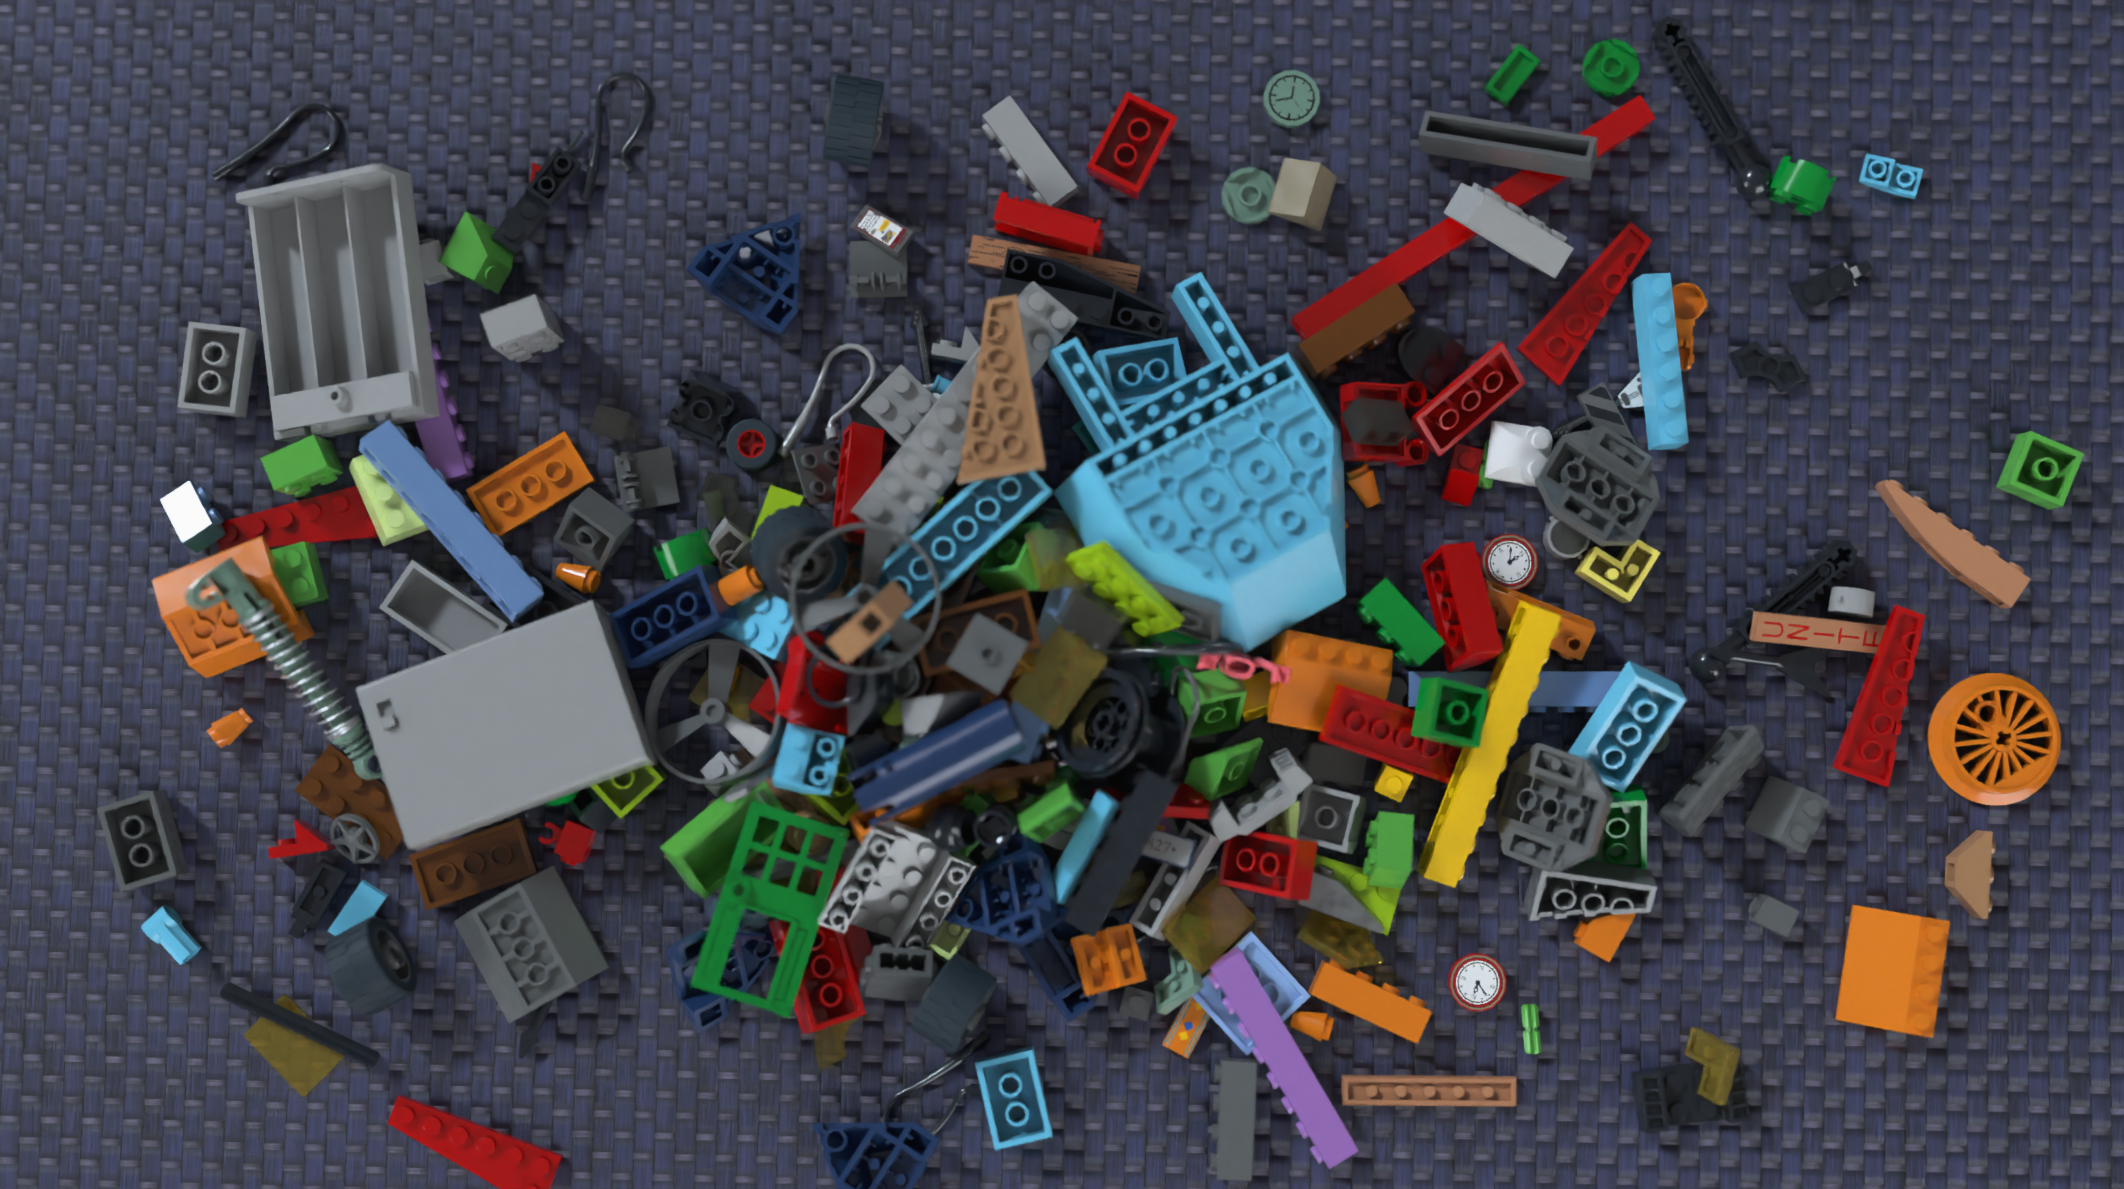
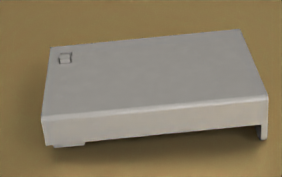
M371 164L237 193L236 202L248 206L275 440L298 442L311 435L324 438L374 429L388 419L393 425L439 417L411 174L385 164Z
M594 600L356 688L400 827L409 849L421 850L643 766L658 764L657 756L649 743L645 721L609 617L604 607Z

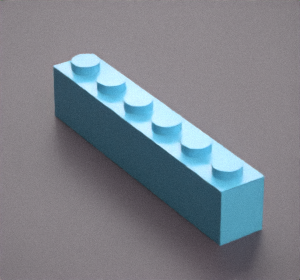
M1642 274L1631 282L1648 450L1677 449L1689 443L1671 274Z

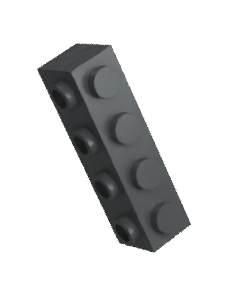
M1220 1057V1065L1214 1066V1082L1219 1083L1218 1094H1213V1112H1218L1217 1124L1212 1123L1211 1141L1216 1142V1153L1210 1154V1171H1215L1217 1180L1252 1181L1257 1062L1255 1059Z

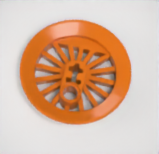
M1984 673L1960 681L1941 697L1929 722L1928 749L1937 773L1954 792L1979 804L2007 805L2028 798L2048 781L2059 759L2061 733L2052 706L2034 686L2012 675ZM1999 690L2008 692L2003 713ZM1989 692L1990 701H1984L1981 695ZM2018 695L2025 701L2012 716ZM1983 706L1988 711V718L1985 721L1980 717V710ZM2032 706L2038 714L2018 725ZM1961 714L1967 718L1971 727L1957 724ZM2042 721L2044 731L2018 734ZM1955 730L1975 735L1978 739L1955 741ZM1998 734L2001 735V738L1998 740L1999 744L1996 743V740L1999 738ZM2045 737V749L2017 740ZM1981 744L1978 748L1958 758L1956 747ZM2019 748L2042 755L2033 760ZM1984 753L1968 773L1963 764ZM2017 758L2024 762L2025 765L2021 766ZM1989 762L1983 784L1976 780V778ZM2009 764H2010V766H2011L2012 769H2013V772H2011V773H2010ZM1999 766L2001 778L1995 781Z

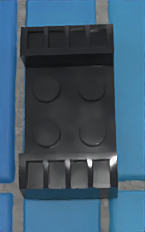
M1741 1058L1654 1067L1631 1072L1638 1129L1646 1133L1669 1131L1671 1126L1725 1120L1729 1123L1750 1121Z

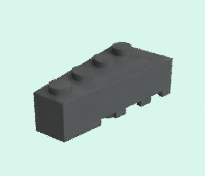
M1584 860L1558 873L1548 872L1533 866L1524 906L1529 921L1540 920V917L1553 916L1554 919L1566 918V915L1584 914V917L1596 916V913L1611 912L1612 915L1651 912L1657 884L1651 870Z

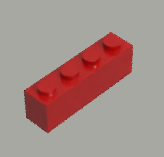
M852 422L842 432L833 517L835 529L850 524L862 523L849 512L884 469L881 467V462L886 452L887 442L884 441L885 430ZM866 530L850 531L840 536L846 542L864 545Z

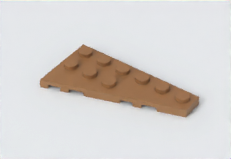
M1017 294L987 300L982 341L977 359V371L973 384L967 431L957 480L958 484L1046 469Z

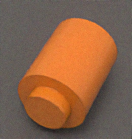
M751 564L718 581L720 595L731 606L749 598L764 588L763 579Z

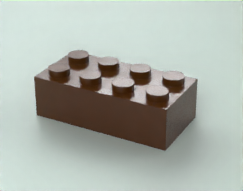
M1396 282L1298 344L1293 354L1301 362L1312 381L1319 378L1322 382L1335 373L1339 368L1337 365L1343 362L1345 366L1349 365L1359 358V355L1363 353L1362 349L1367 347L1370 351L1384 342L1383 340L1387 338V333L1391 332L1394 336L1405 329L1412 322L1410 317L1415 310Z
M1027 588L939 611L934 631L927 643L919 651L926 677L929 679L956 672L955 669L947 665V662L977 613L1029 643L1025 652L1042 649ZM934 613L911 618L912 624L926 633Z

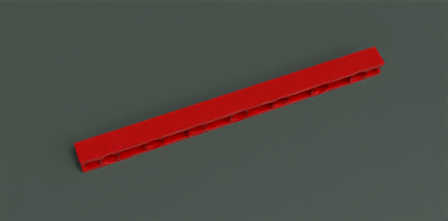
M1639 95L1585 129L1579 135L1597 137L1596 159L1648 127L1656 117L1642 96ZM1523 169L1491 191L1501 196V199L1521 208L1568 177ZM1448 217L1293 316L1290 323L1301 340L1304 341L1397 282L1398 285H1401L1479 234Z

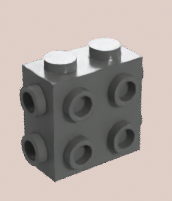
M892 944L874 946L871 956H866L864 968H861L860 986H864V997L922 1001L932 979H935L937 974V962H932L933 951L924 950V948L918 946L909 948H897Z

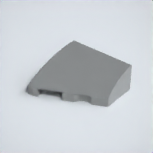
M726 517L716 527L709 541L712 553L718 558L716 562L723 578L748 564L753 565L750 553L752 548L751 538Z

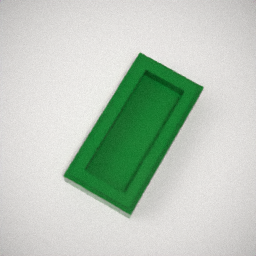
M1518 43L1483 91L1506 107L1541 60Z

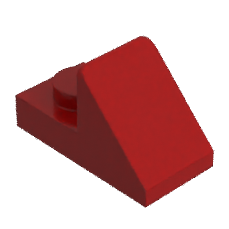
M1458 443L1454 445L1441 500L1467 507L1470 505L1480 479L1478 472L1484 450Z
M299 819L294 820L296 840L295 838L277 840L278 846L268 847L269 859L333 850L336 847L334 844H331L329 838L307 821Z

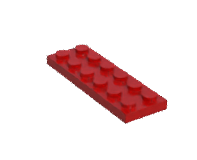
M1339 684L1336 686L1318 739L1447 784L1450 782L1462 748L1411 736L1415 715L1414 710Z

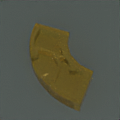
M860 1017L816 1031L815 1056L820 1070L847 1057L845 1049L846 1033L851 1024Z

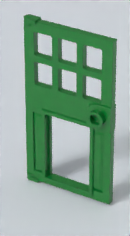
M751 800L690 986L771 1010L775 1014L790 1018L819 927L817 921L825 909L851 830L838 826L833 827ZM760 816L779 822L771 847L752 841ZM787 825L806 830L799 855L779 849ZM815 833L834 840L826 864L807 859ZM749 848L768 854L761 879L741 874ZM776 857L796 863L788 888L769 883ZM804 866L823 871L815 897L796 891ZM744 908L792 922L767 999L719 985Z

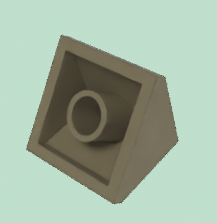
M1284 158L1267 213L1321 231L1337 176L1321 163Z

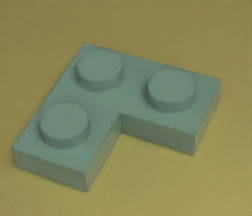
M1185 935L1168 948L1172 974L1154 986L1158 1013L1167 1015L1203 988L1195 937Z

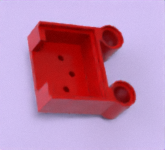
M1418 381L1404 384L1353 382L1341 385L1342 461L1395 463L1399 467L1424 463L1429 455L1426 442L1419 438L1406 441L1405 409L1422 406L1427 399L1425 386Z
M811 630L804 633L816 650L825 640L818 631ZM800 635L792 637L788 642L789 658L775 714L813 730L845 738L855 736L848 734L847 705L840 708H828L816 703L810 696L805 683L807 667L814 653L809 648L807 649ZM863 652L847 664L842 659L838 660L837 663L859 668ZM869 656V659H868L866 668L868 667L869 660L871 659L870 656ZM818 660L812 671L811 682L814 691L820 698L830 702H839L847 698L846 675L858 674L837 669Z

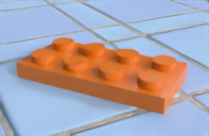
M564 431L466 489V492L491 534L494 533L501 538L594 483L596 480L568 433Z

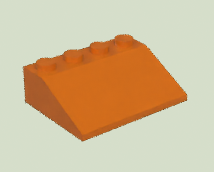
M1287 629L1273 638L1271 663L1290 668L1291 674L1288 685L1278 681L1275 683L1270 682L1268 723L1321 732L1337 684L1386 701L1392 679L1393 650Z
M1852 905L1835 1019L1933 1038L1950 921Z

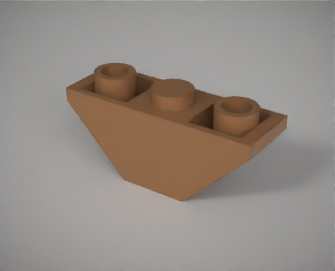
M892 581L826 642L847 664L893 625L913 604V601Z
M1976 830L1946 856L1944 886L1971 917L1988 919V913L1991 912L1993 905L1992 897L1989 895L1990 884L1994 880L1991 857L1996 849V842L1992 831Z

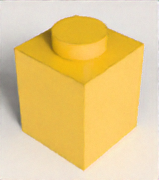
M1383 762L1374 780V791L1401 803L1413 779V772Z

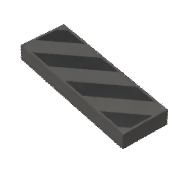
M1604 382L1577 396L1593 428L1605 425L1637 446Z

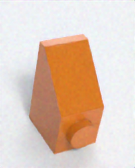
M1605 912L1587 917L1585 922L1580 921L1575 928L1573 936L1576 938L1573 943L1600 959L1610 962L1637 913L1612 915L1611 912Z

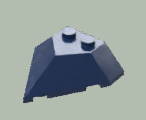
M801 212L791 215L790 218L780 222H771L734 235L731 239L715 245L712 243L703 246L687 267V272L711 296L758 328L782 335L798 314Z
M1018 827L1017 831L1003 846L996 848L988 860L984 859L959 893L958 898L960 900L952 911L948 912L944 921L1020 945L1045 935L1058 915L1050 860L1039 843L1023 834L1020 827Z
M1064 907L1057 908L1058 915L1045 935L1022 945L1015 944L1048 999L1068 1022H1071L1094 1007L1099 993L1089 996L1085 995L1070 940L1087 933L1064 921L1068 911ZM1110 910L1099 931L1128 924L1135 910Z
M699 930L674 943L666 950L676 994L698 1034L723 1021L730 1013L728 1007L735 1000L690 986L708 930ZM736 932L719 985L746 993L771 961L768 957L776 948L772 934Z
M917 1122L812 1123L838 1189H913L929 1165L940 1141L939 1137Z

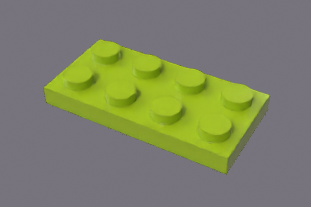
M1106 541L1069 553L1065 563L1073 570L1074 574L1082 578L1096 595L1102 597L1113 608V611L1126 619L1132 625L1133 630L1143 638L1181 626L1184 617Z

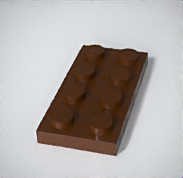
M329 744L294 791L333 820L343 814H354L365 819L374 828L379 837L380 850L378 854L386 860L390 859L404 840V836L386 784L379 778L373 780L360 778L354 770V764L352 763L354 759H349L346 753L334 744ZM344 820L349 828L362 827L353 821ZM364 830L367 836V844L373 847L369 834Z
M517 818L409 855L426 911L539 873L522 818Z

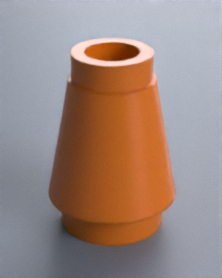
M1365 463L1346 472L1349 478L1347 482L1365 508L1381 502L1373 468L1370 469L1368 464Z
M561 562L555 573L557 579L583 594L588 592L594 593L601 581V573L592 566Z
M242 707L238 711L211 723L212 727L207 732L220 748H223L225 745L230 746L253 719Z
M1294 1011L1290 1027L1320 1042L1322 1039L1329 1041L1334 1018L1328 1017V1013Z

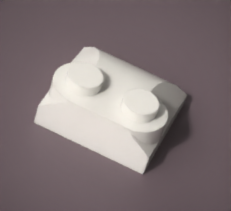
M1492 421L1484 478L1537 487L1534 481L1552 450L1553 440L1550 431L1540 426L1530 427Z

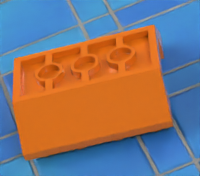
M263 535L152 579L162 619L188 665L206 679L268 655L266 651H260L261 644L259 642L252 641L254 635L251 632L246 633V628L240 626L237 613L226 599L204 611L192 609L185 600L186 589L193 582L230 557L233 558L264 599H269L273 603L272 605H275L272 609L276 615L281 614L279 619L283 624L288 623L286 628L290 634L295 632L293 637L297 643L315 636V632L303 610H295L274 570L276 559ZM213 584L211 587L203 590L199 596L201 599H204L209 593L215 590L220 593V591Z

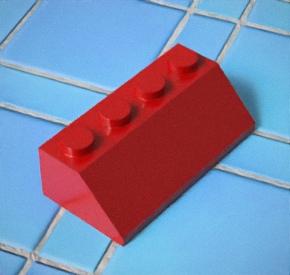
M1500 341L1412 416L1409 425L1416 437L1426 442L1428 449L1438 457L1443 455L1526 384L1504 343Z
M1474 542L1441 545L1421 565L1437 632L1445 641L1441 648L1448 674L1491 661L1503 651L1502 637L1498 633L1495 624V610L1490 605L1488 597V584L1486 579L1483 578L1480 567L1481 557L1476 551Z
M776 919L768 923L780 959L792 922ZM822 925L818 927L793 1004L802 1034L813 1033L866 1014L842 933Z

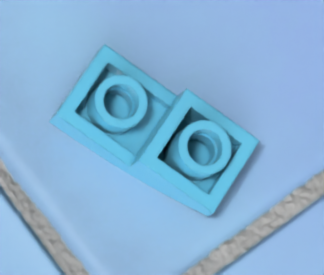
M1866 154L1859 182L1884 192L1915 199L1923 169L1897 164L1895 159Z
M363 879L328 932L337 936L367 918L374 916L388 895Z

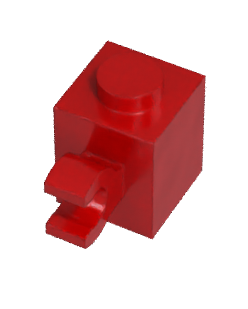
M574 819L566 820L564 828L559 827L554 822H545L544 826L552 829L553 836L550 839L540 836L539 841L541 843L553 844L558 841L554 853L561 855L560 860L567 864L576 866L577 862L583 863L587 861L597 836L595 830Z

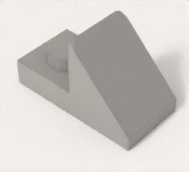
M965 326L961 348H958L955 342L940 340V344L933 343L931 356L933 359L966 364L978 349L979 344L967 326Z

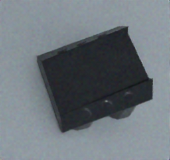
M690 370L686 380L680 384L678 389L679 397L675 406L671 409L667 426L714 447H719L743 392L738 387L706 375L702 371Z

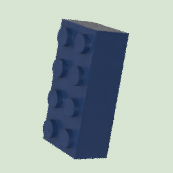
M698 565L609 614L628 668L648 669L676 654L683 648L739 620L734 606L727 604L720 595L718 581L723 577L719 567Z

